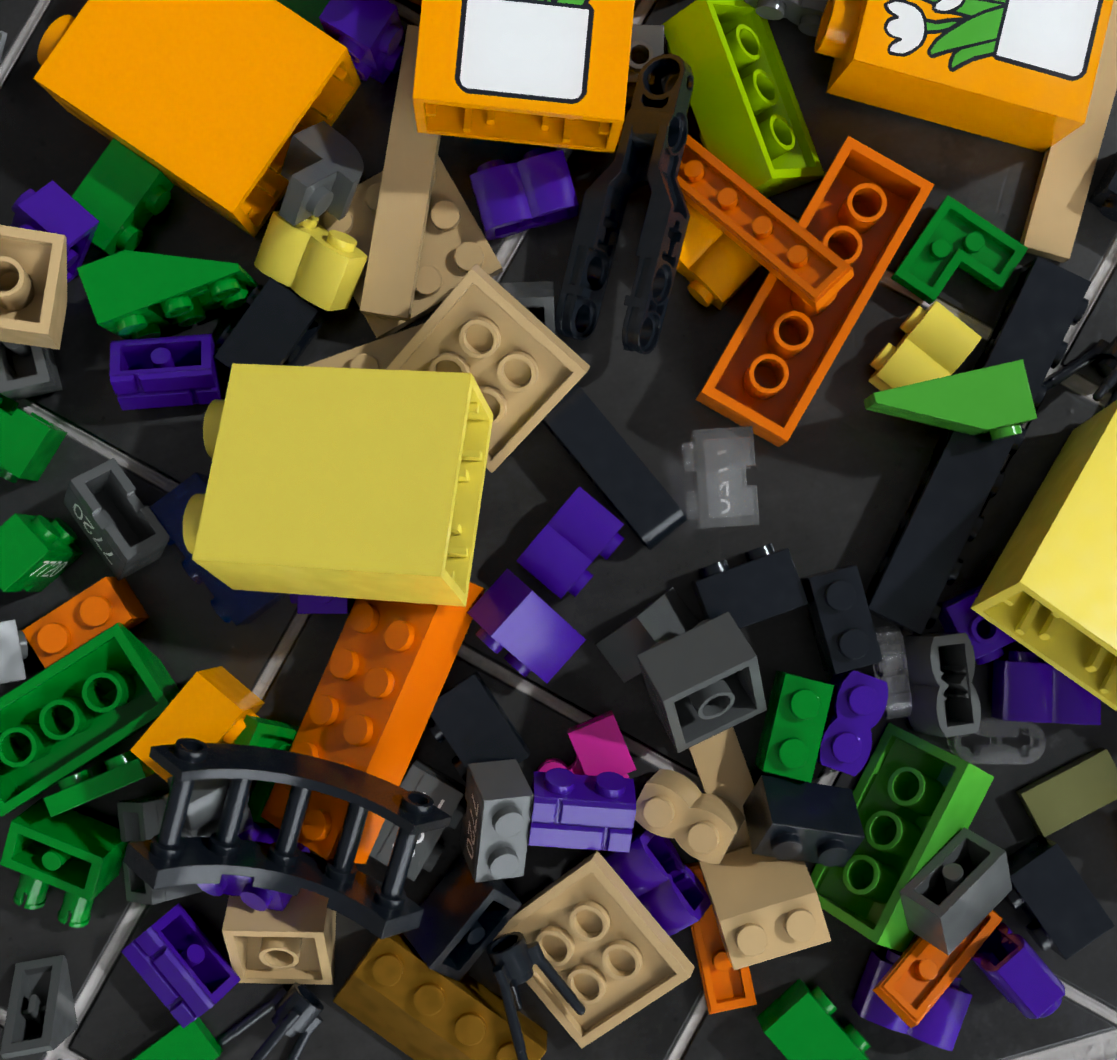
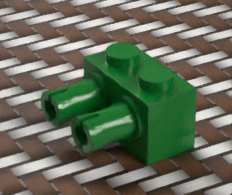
M41 798L11 821L0 865L21 873L13 896L15 904L18 906L22 905L25 895H27L24 908L30 910L40 909L46 903L49 885L65 891L61 908L57 914L58 921L65 924L70 913H72L69 926L81 928L88 925L90 921V913L95 897L119 875L128 841H121L119 828L71 809L50 817L45 802Z

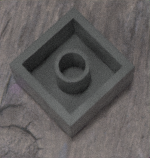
M729 612L714 619L703 620L693 629L670 640L657 642L647 651L637 655L652 707L678 753L767 710L757 655Z

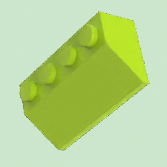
M695 0L662 24L664 25V34L668 42V53L681 57L692 69L694 88L689 105L692 107L700 129L701 142L709 152L766 198L813 182L825 175L767 19L757 15L755 9L744 2V0Z

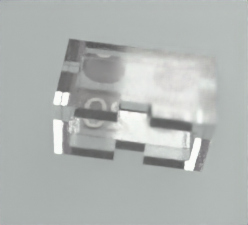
M753 426L693 430L690 434V442L682 443L684 472L692 471L694 490L686 491L685 494L687 519L696 520V530L759 525L757 485L747 486L746 470L751 469V466H755Z

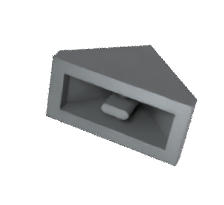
M671 587L595 645L623 683L642 672L637 658L638 654L647 651L657 642L670 640L693 629L699 622L674 588Z
M64 955L15 964L0 1049V1056L3 1059L52 1051L78 1028L68 963Z

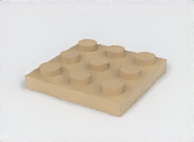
M437 156L410 321L363 314L377 339L389 336L437 309L475 264H478L491 277L503 272L500 262L439 156ZM383 171L358 184L348 213L343 219L339 221L328 211L318 216V224L328 232L330 230H337L353 237L357 241L356 247L363 251L368 258ZM368 258L353 294L359 308Z
M475 264L385 370L472 373L493 413L486 468L493 473L587 373L590 365L478 264Z
M598 850L525 902L495 937L497 939L507 933L521 932L527 944L535 941L539 942L545 958L575 993L586 1011L583 1015H578L536 964L532 967L534 971L533 976L526 983L581 1049L689 979L695 968Z

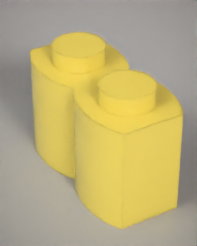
M273 211L254 262L255 267L275 281L292 288L300 297L326 311L348 309L368 258L363 251L356 247L357 241L350 235L337 230H330L328 232L318 224V217L311 216L293 226L279 215V211Z
M935 301L926 310L918 305L900 326V329L906 334L896 347L888 342L870 363L876 371L868 381L880 391L951 376L973 351L982 337L938 301Z

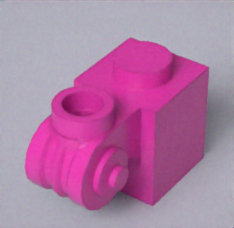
M610 710L568 728V735L576 752L575 760L571 765L567 766L564 761L558 758H548L540 764L537 772H547L553 768H564L577 775L598 776L603 772H615L624 778H629L628 773L637 769L614 714Z

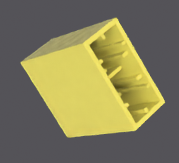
M232 363L225 400H213L205 413L203 440L207 454L212 458L206 493L193 495L185 508L183 516V539L185 546L193 554V561L233 590L466 607L493 413L472 373Z
M1117 400L1072 430L970 608L1116 712Z

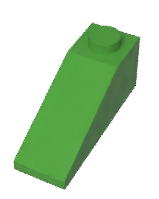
M1023 359L875 392L864 399L866 410L973 436L990 432L992 441L1022 434L1021 425L1037 419Z

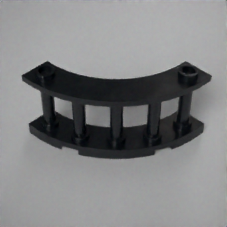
M181 738L175 744L151 746L149 757L169 772L173 779L159 834L150 840L128 843L123 862L153 890L187 884H220L222 874L252 877V887L274 890L297 896L301 888L325 896L329 898L327 908L355 921L381 940L419 928L424 909L407 898L403 890L417 839L420 833L450 826L452 816L433 805L434 801L430 796L418 791H407L386 780L336 762L285 750L239 744L204 743L193 738ZM230 779L217 832L212 833L210 837H181L195 780ZM252 780L291 785L277 841L271 844L241 840L238 837ZM312 790L349 802L333 859L326 860L323 857L300 851L297 847ZM368 811L383 817L399 827L383 883L357 871V866L354 864Z

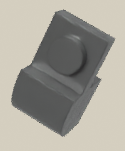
M324 120L292 135L280 172L289 181L279 215L293 226L311 216L318 217L325 211H328L339 221L343 219L348 213L363 173L364 164L359 151L347 138Z

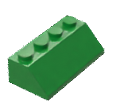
M116 623L0 698L1 817L25 805L56 785L57 781L70 776L154 722L180 692L161 660L123 624Z

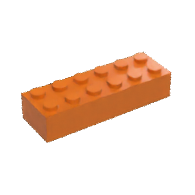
M848 136L797 223L853 267L854 276L816 311L769 271L695 400L777 447L788 442L935 184Z
M470 582L466 607L356 599L289 751L336 762L400 786L473 619L467 612L483 596L486 588ZM275 783L261 817L280 829L291 785ZM312 790L298 842L326 860L333 859L349 802ZM368 811L354 863L366 864L385 821L383 817L371 811Z

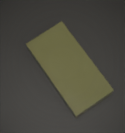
M1100 747L1019 789L1016 793L1038 835L1046 837L1117 800V767L1108 750Z

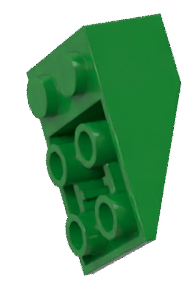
M129 250L117 252L77 268L97 324L124 340L158 338L161 336L160 330L178 324L179 327L197 324L206 319L205 313L223 307L225 310H232L245 305L253 289L259 285L238 263Z

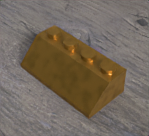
M403 933L382 940L377 937L333 999L334 1003L413 1060H518L502 999L467 973L460 981H457L429 969ZM517 1011L528 1060H541L547 1051V1031L520 1011Z

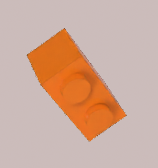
M104 577L22 631L46 669L116 623H121L130 630L149 618L125 578L118 581L116 577Z

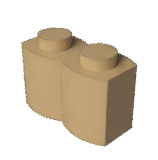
M659 769L646 782L636 801L635 820L643 828L657 836L675 838L676 842L686 853L702 862L719 864L745 820L742 812L730 801L714 794L702 793L689 778L668 769Z

